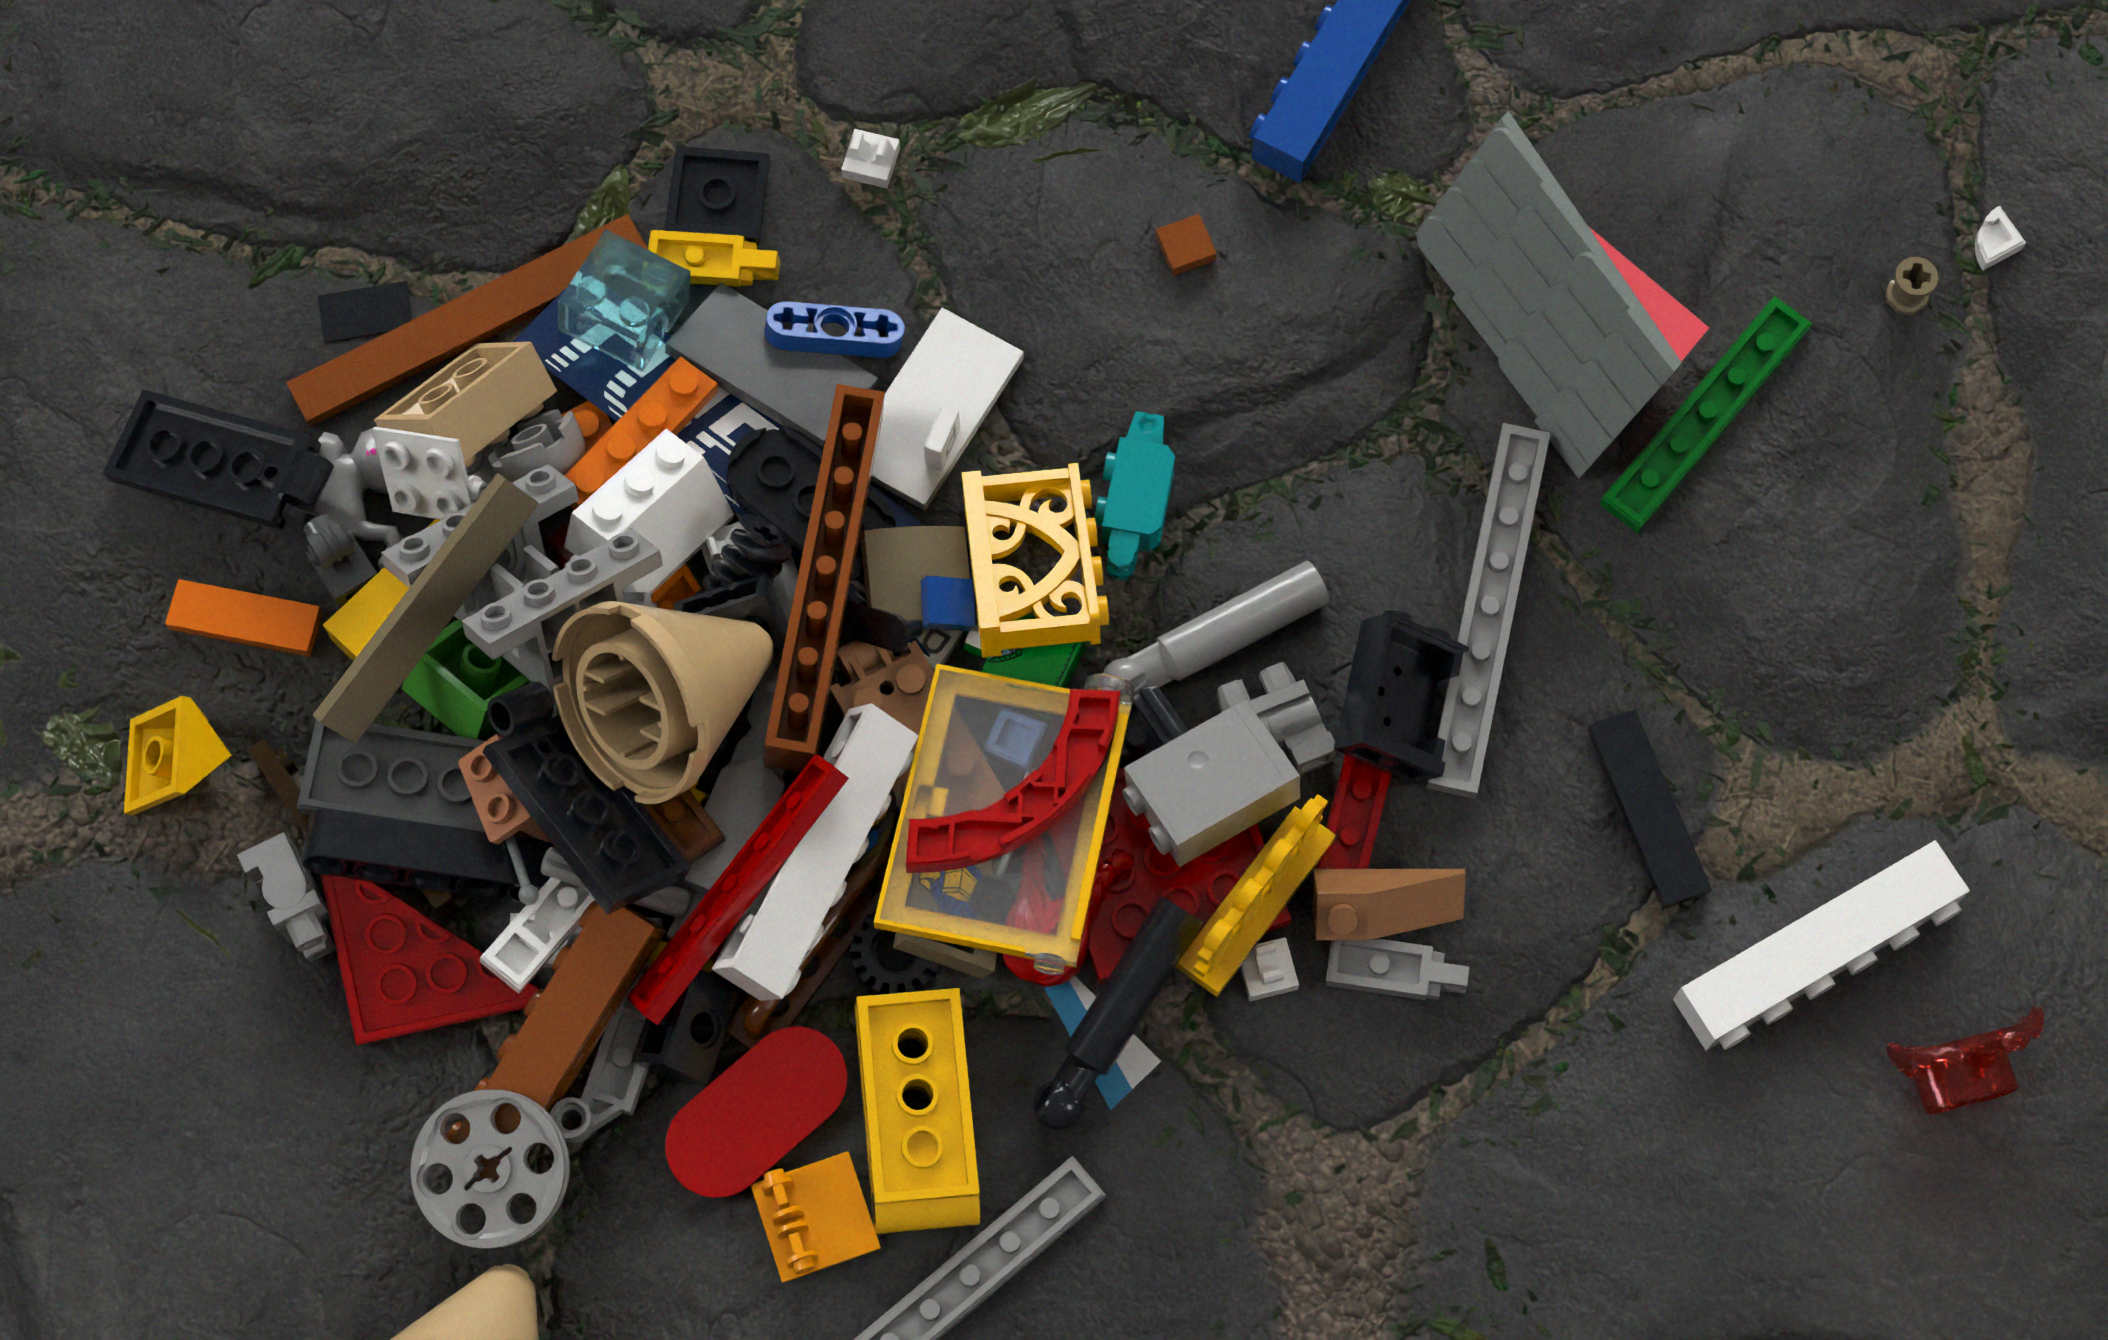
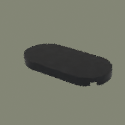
M766 427L754 430L742 437L730 453L727 469L729 491L734 501L746 513L764 518L776 526L789 540L792 550L802 558L823 449L804 434L794 429L779 427V430L771 429L766 431ZM869 488L861 532L896 527V520L890 506ZM860 537L851 581L864 579Z

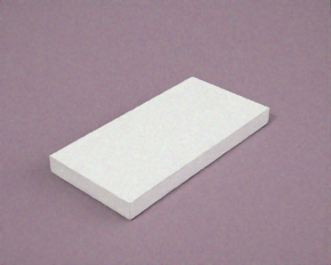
M941 308L885 393L883 419L871 481L925 511L1023 361L1024 352L952 312ZM945 405L959 411L960 431L943 471L926 465L924 443L940 407L942 408Z

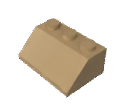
M532 342L476 343L375 418L374 421L381 428L459 439L465 467L467 468L476 461L475 454L485 446L497 444L507 438L510 434L509 428L519 420L528 419L538 414L544 408L543 402L557 392Z

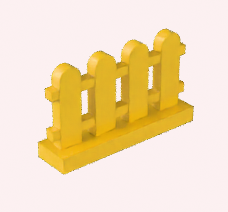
M1317 794L1314 799L1310 798L1301 810L1296 806L1292 809L1176 966L1178 970L1214 996L1218 997L1334 842L1336 835L1320 824L1323 819V810L1328 803L1326 799Z

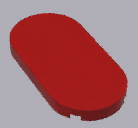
M801 1026L781 1028L759 1041L683 1106L673 1118L666 1135L665 1150L669 1167L675 1178L689 1191L711 1198L734 1196L750 1187L751 1184L756 1182L823 1124L841 1104L847 1087V1068L838 1047L821 1032Z

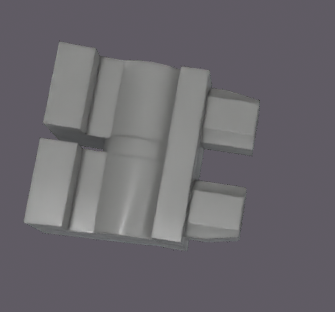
M1284 662L1267 667L1259 673V679L1266 694L1255 699H1250L1242 679L1234 680L1218 687L1217 698L1220 711L1223 712L1246 699L1299 775L1334 762L1338 752L1334 750L1335 740L1331 732H1327L1319 711L1309 695L1310 692L1304 679L1296 682Z
M284 832L237 854L244 872L259 887L263 897L273 908L267 912L273 926L291 945L294 944L299 952L303 951L309 962L315 961L336 950L335 943L328 930L331 922L327 904L323 900L311 872L301 864L302 853Z

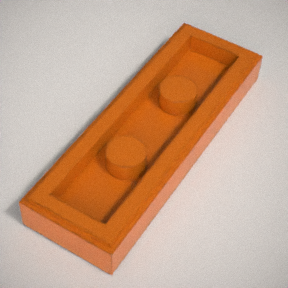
M178 579L165 625L169 630L310 657L323 611L317 605Z

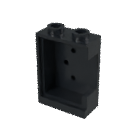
M1386 610L1381 615L1362 620L1334 750L1411 783L1443 777L1445 762L1442 761L1446 740L1439 737L1428 740L1426 738L1438 681L1459 676L1463 654L1469 651V647L1452 640L1451 634L1445 630L1426 628L1413 622L1412 616L1402 611Z

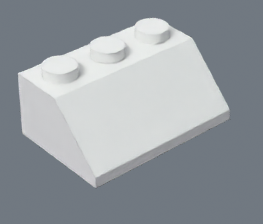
M665 429L572 512L564 547L574 555L581 556L610 540L613 536L632 528L660 550L663 566L622 588V592H647L652 595L706 544L708 537H714L733 519L734 513L705 458L669 430Z

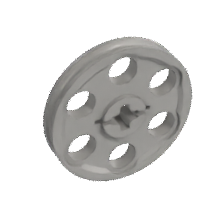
M477 1090L464 1093L446 1102L424 1124L415 1142L411 1158L412 1188L417 1204L426 1219L436 1230L452 1241L475 1248L505 1247L517 1244L535 1235L553 1218L566 1194L570 1175L567 1144L562 1131L553 1117L532 1099L506 1090ZM507 1103L516 1106L521 1116L520 1125L510 1134L501 1132L494 1120L498 1108ZM454 1114H462L470 1123V1134L461 1144L452 1143L445 1135L446 1121ZM538 1143L548 1145L554 1155L552 1167L543 1174L534 1172L528 1164V1153ZM504 1156L496 1168L497 1174L500 1176L498 1180L485 1178L481 1181H476L481 1177L480 1173L485 1168L481 1162L483 1157L486 1159H496ZM439 1163L446 1165L453 1175V1183L450 1189L443 1194L433 1192L427 1182L429 1170ZM520 1193L530 1195L536 1203V1214L526 1224L518 1223L513 1219L510 1212L512 1200ZM471 1203L479 1205L484 1210L486 1216L483 1229L476 1234H470L465 1231L460 1223V1214L463 1208Z

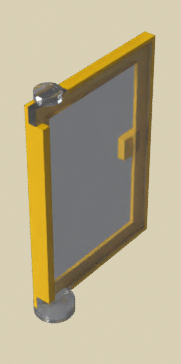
M936 664L873 922L874 928L1033 959V966L1036 970L1050 975L1063 974L1065 966L1076 968L1135 692L1133 684L1122 677L1103 673L1090 675L1086 679L1084 690L1121 691L1118 720L1113 741L1102 768L1080 800L1054 826L1018 849L984 863L948 871L906 873L909 819L944 817L972 809L978 811L1003 799L1005 793L1021 783L1035 769L1038 770L1047 759L1063 725L1069 703L1070 689Z

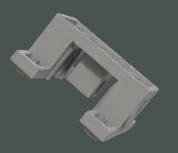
M550 464L530 471L526 476L513 482V484L532 496L540 504L454 616L462 622L465 636L491 659L494 660L502 656L530 681L541 683L548 690L552 698L554 697L553 686L563 682L562 659L555 661L552 659L556 638L564 623L575 613L598 603L607 601L624 602L622 588L662 567L663 563L660 550L630 528L581 556L575 554L570 557V561L564 564L565 568L559 571L558 566L545 556L538 522L577 502L579 498L576 485ZM473 504L458 512L447 515L443 520L414 535L405 537L399 543L382 551L381 554L385 568L410 588Z

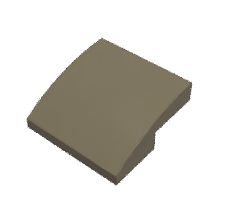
M908 526L865 530L860 533L866 602L869 607L898 614L906 622L919 620L923 624L921 580L926 576L970 579L965 527Z

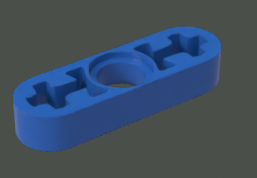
M785 301L776 303L769 308L766 315L764 335L772 346L781 350L887 358L895 355L900 350L905 326L902 319L896 313L885 309ZM781 322L790 323L792 330L783 329ZM807 323H813L812 332H807ZM828 323H837L842 325L847 330V333L843 336L834 337L826 334L821 327ZM857 327H861L860 336H855ZM877 330H884L886 337H879Z

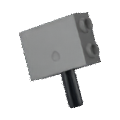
M1146 686L1134 697V705L1163 746L1124 767L1126 788L1122 789V794L1131 811L1136 816L1143 813L1152 826L1148 831L1159 852L1162 855L1170 853L1179 867L1301 798L1299 773L1246 699L1188 731L1159 687Z

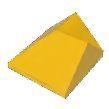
M180 696L130 719L124 814L133 816L185 794L232 756L208 723L207 717L190 697Z

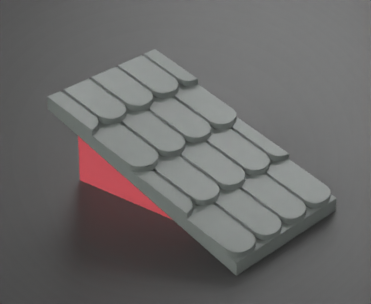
M1509 111L1498 121L1415 233L1420 250L1455 295L1452 299L1498 357L1501 371L1537 416L1534 420L1541 431L1550 433L1549 441L1578 478L1586 472L1682 363L1681 361L1709 329L1699 318L1585 223Z

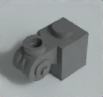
M323 514L310 520L303 529L309 545H307L309 551L305 554L334 601L341 608L377 572L357 543V539L352 531L348 528L345 529L343 525L339 526L335 520L332 521L329 515Z

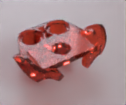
M2032 1006L2027 1016H2021L2013 1026L1931 1047L1912 1045L1904 1047L1892 1042L1887 1045V1054L1892 1064L1910 1079L1914 1078L1926 1115L1943 1113L1993 1100L2019 1090V1085L2007 1052L2010 1054L2014 1049L2023 1051L2030 1038L2037 1039L2040 1036L2044 1024V1012L2041 1007Z

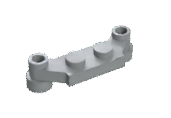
M643 970L640 972L639 976L632 985L628 994L634 988V986L637 984L640 978L644 975ZM627 995L604 1031L582 1097L580 1099L574 1097L561 1099L551 1109L550 1115L558 1124L566 1142L581 1143L591 1133L619 1115L633 1116L648 1073V1069L631 1062L646 1017L627 999ZM574 1118L582 1119L578 1128L574 1130L567 1129V1124L570 1120Z

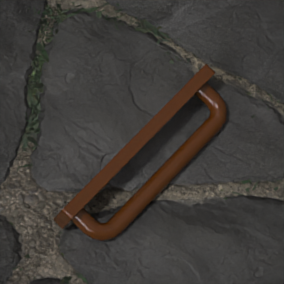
M887 839L878 855L867 865L848 871L844 879L847 886L843 896L834 906L829 908L822 922L824 931L819 942L813 949L806 952L798 968L802 972L815 955L820 962L819 969L813 976L808 978L800 977L794 989L786 995L789 999L787 1012L781 1017L769 1018V1015L781 999L760 1001L754 996L749 995L728 1024L726 1030L728 1036L750 1050L768 1034L781 1028L791 1027L850 949L851 943L854 942L853 934L856 928L859 927L861 929L863 926L862 919L868 914L872 918L875 916L893 844ZM875 876L880 883L878 891L868 898L859 897ZM845 915L850 922L848 931L838 938L829 937Z

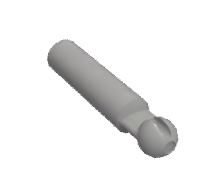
M1304 561L1157 637L1156 643L1127 658L1113 660L1104 668L1100 679L1101 689L1121 691L1120 705H1133L1134 697L1142 688L1146 686L1161 687L1174 679L1181 681L1329 604L1330 599L1326 586L1313 564L1309 561Z

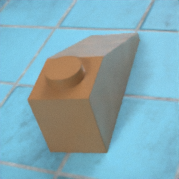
M1313 869L1312 918L1316 940H1371L1464 919L1465 869Z

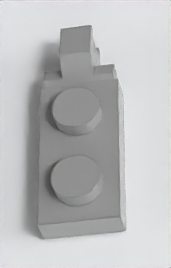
M1378 938L1371 940H1331L1325 986L1426 1000V998L1439 1000L1440 991L1466 993L1470 967L1444 963L1445 953L1433 951V946Z

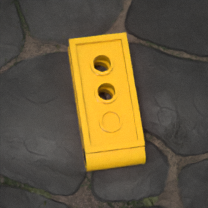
M960 988L857 996L854 1012L875 1234L979 1225L980 1191ZM905 1039H914L923 1046L925 1053L918 1058H908L899 1051L898 1044ZM908 1090H920L927 1095L930 1105L921 1110L911 1109L905 1104L902 1095Z

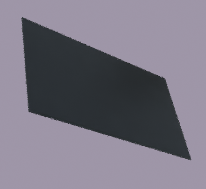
M407 281L318 295L324 342L385 333L412 320Z

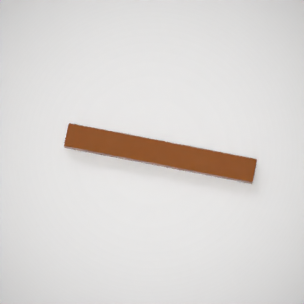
M626 214L286 382L309 427H312L469 349L476 343H481L541 313L583 271H586L602 283L646 261L648 248L631 218Z

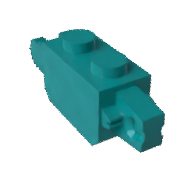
M1136 411L1126 438H1119L1117 453L1108 452L1106 456L1103 481L1110 482L1107 498L1098 497L1095 521L1097 526H1102L1101 543L1108 544L1106 572H1109L1108 576L1116 579L1117 582L1125 579L1129 580V577L1133 576L1139 550L1149 552L1159 546L1161 542L1174 476L1175 455L1168 445H1163L1164 416Z

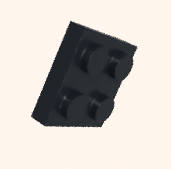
M676 146L664 231L744 236L745 241L754 242L756 246H760L771 164L769 153Z

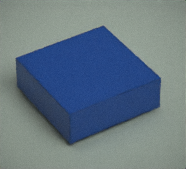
M926 576L921 580L923 628L970 631L975 627L973 579Z

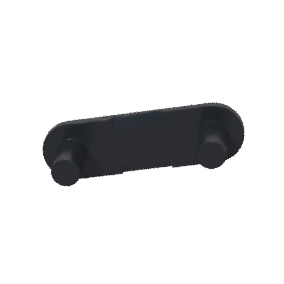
M847 599L841 636L897 652L905 649L911 638L920 637L923 633V626L919 620L906 622L898 614L878 608L875 609Z

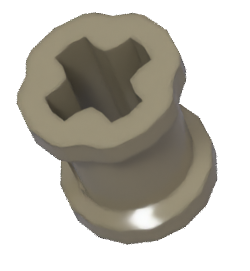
M1909 257L1903 260L1896 268L1894 280L1890 281L1886 288L1885 298L1887 304L1896 313L1902 315H1914L1923 309L1927 304L1929 295L1938 283V271L1935 266L1927 259L1921 257Z

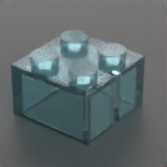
M606 229L558 300V330L643 372L664 340V331H670L689 301L691 271Z

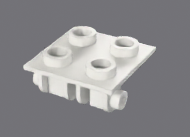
M374 427L372 429L393 512L443 520L447 515L458 512L475 503L488 486V483L483 482L480 476H467L459 439Z

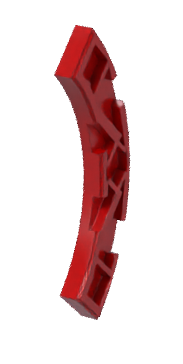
M1070 689L1065 719L1053 744L1052 751L1038 770L1035 769L1021 783L1005 793L1003 799L978 811L972 809L944 817L909 819L906 873L948 871L984 863L1018 849L1054 826L1080 800L1102 768L1116 729L1121 691Z

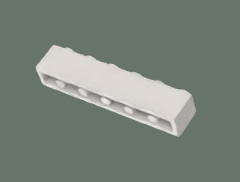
M872 703L850 708L847 711L823 759L840 770L849 779L733 927L711 970L760 1001L783 999L784 996L794 989L801 975V971L798 968L806 952L815 947L823 934L824 926L822 922L829 908L834 906L845 892L847 883L844 879L852 864L856 863L863 856L869 845L867 835L874 821L878 820L890 805L891 795L889 792L896 779L906 772L913 760L914 754L911 750L918 738L916 733Z
M1934 840L1684 985L1675 995L1673 1001L1706 1051L1719 1043L1726 1050L1748 1037L1751 1033L1747 1027L1763 1018L1766 1024L1769 1025L1793 1010L1789 1002L1799 996L1806 994L1809 1000H1812L1832 988L1836 984L1832 979L1835 975L1846 969L1849 970L1851 975L1866 969L1878 960L1874 953L1890 944L1895 951L1907 945L1920 935L1916 928L1932 920L1935 926H1939L1962 911L1958 903L1970 890L1937 841Z

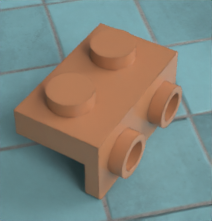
M498 734L494 735L459 760L460 770L490 842L498 845L518 831H523L547 843L550 842L482 753L486 745L504 737Z

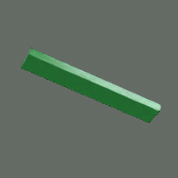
M1774 296L1601 498L1599 505L1638 534L1809 332L1813 323Z

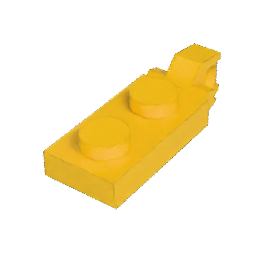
M662 230L650 231L645 267L647 281L719 285L723 283L727 286L741 287V285L751 286L753 279H779L780 259L778 251L757 250L756 243L745 241L744 236Z

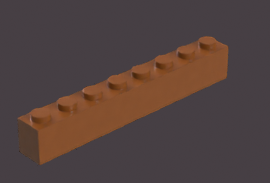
M838 383L836 385L764 743L765 767L801 773L811 758L818 753L883 419L885 392Z

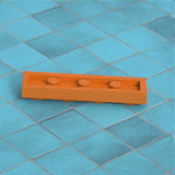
M680 356L564 475L576 485L579 498L577 502L569 506L574 510L577 509L665 429L677 436L717 394L718 383Z

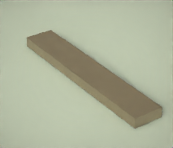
M497 473L320 704L313 716L324 726L356 744L540 503Z

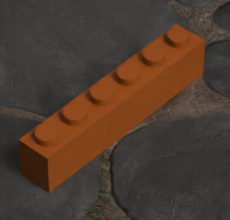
M596 900L591 902L580 918L579 927L582 930L573 945H565L556 956L551 967L555 974L545 990L542 988L538 989L527 1003L524 1015L528 1017L518 1034L511 1033L501 1045L497 1053V1059L500 1060V1063L490 1078L484 1077L474 1091L506 1090L519 1093L537 1102L550 1114L553 1106L563 1099L666 930L628 906L607 915ZM507 1103L498 1108L494 1120L501 1132L510 1134L520 1125L521 1116L516 1106ZM465 1118L463 1123L458 1121L451 1127L446 1134L448 1140L455 1144H461L468 1138L470 1134L468 1119ZM504 1156L496 1159H486L483 1157L481 1162L485 1168L480 1173L481 1177L476 1181H481L485 1178L498 1180L500 1176L497 1174L496 1168Z

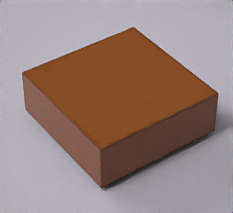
M1200 214L1155 230V237L1172 276L1217 260V252Z

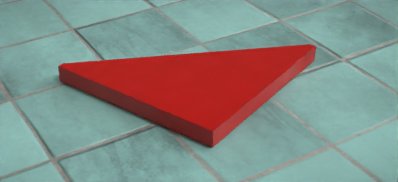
M321 874L356 1045L525 1009L530 998L540 989L529 982L518 994L479 962L484 952L375 882Z

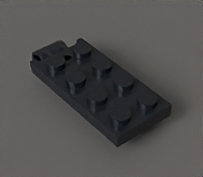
M142 390L104 469L103 475L111 482L283 530L286 521L281 517L286 503L304 511H314L334 465L326 458L316 454L319 452L322 444L311 435Z
M528 683L493 697L489 701L487 711L490 723L505 738L486 745L482 753L607 915L685 879L691 869L689 863L643 804L635 802L634 796L636 795L632 790L622 786L613 791L590 770L571 742L560 715L551 718L553 702L548 690L541 683Z

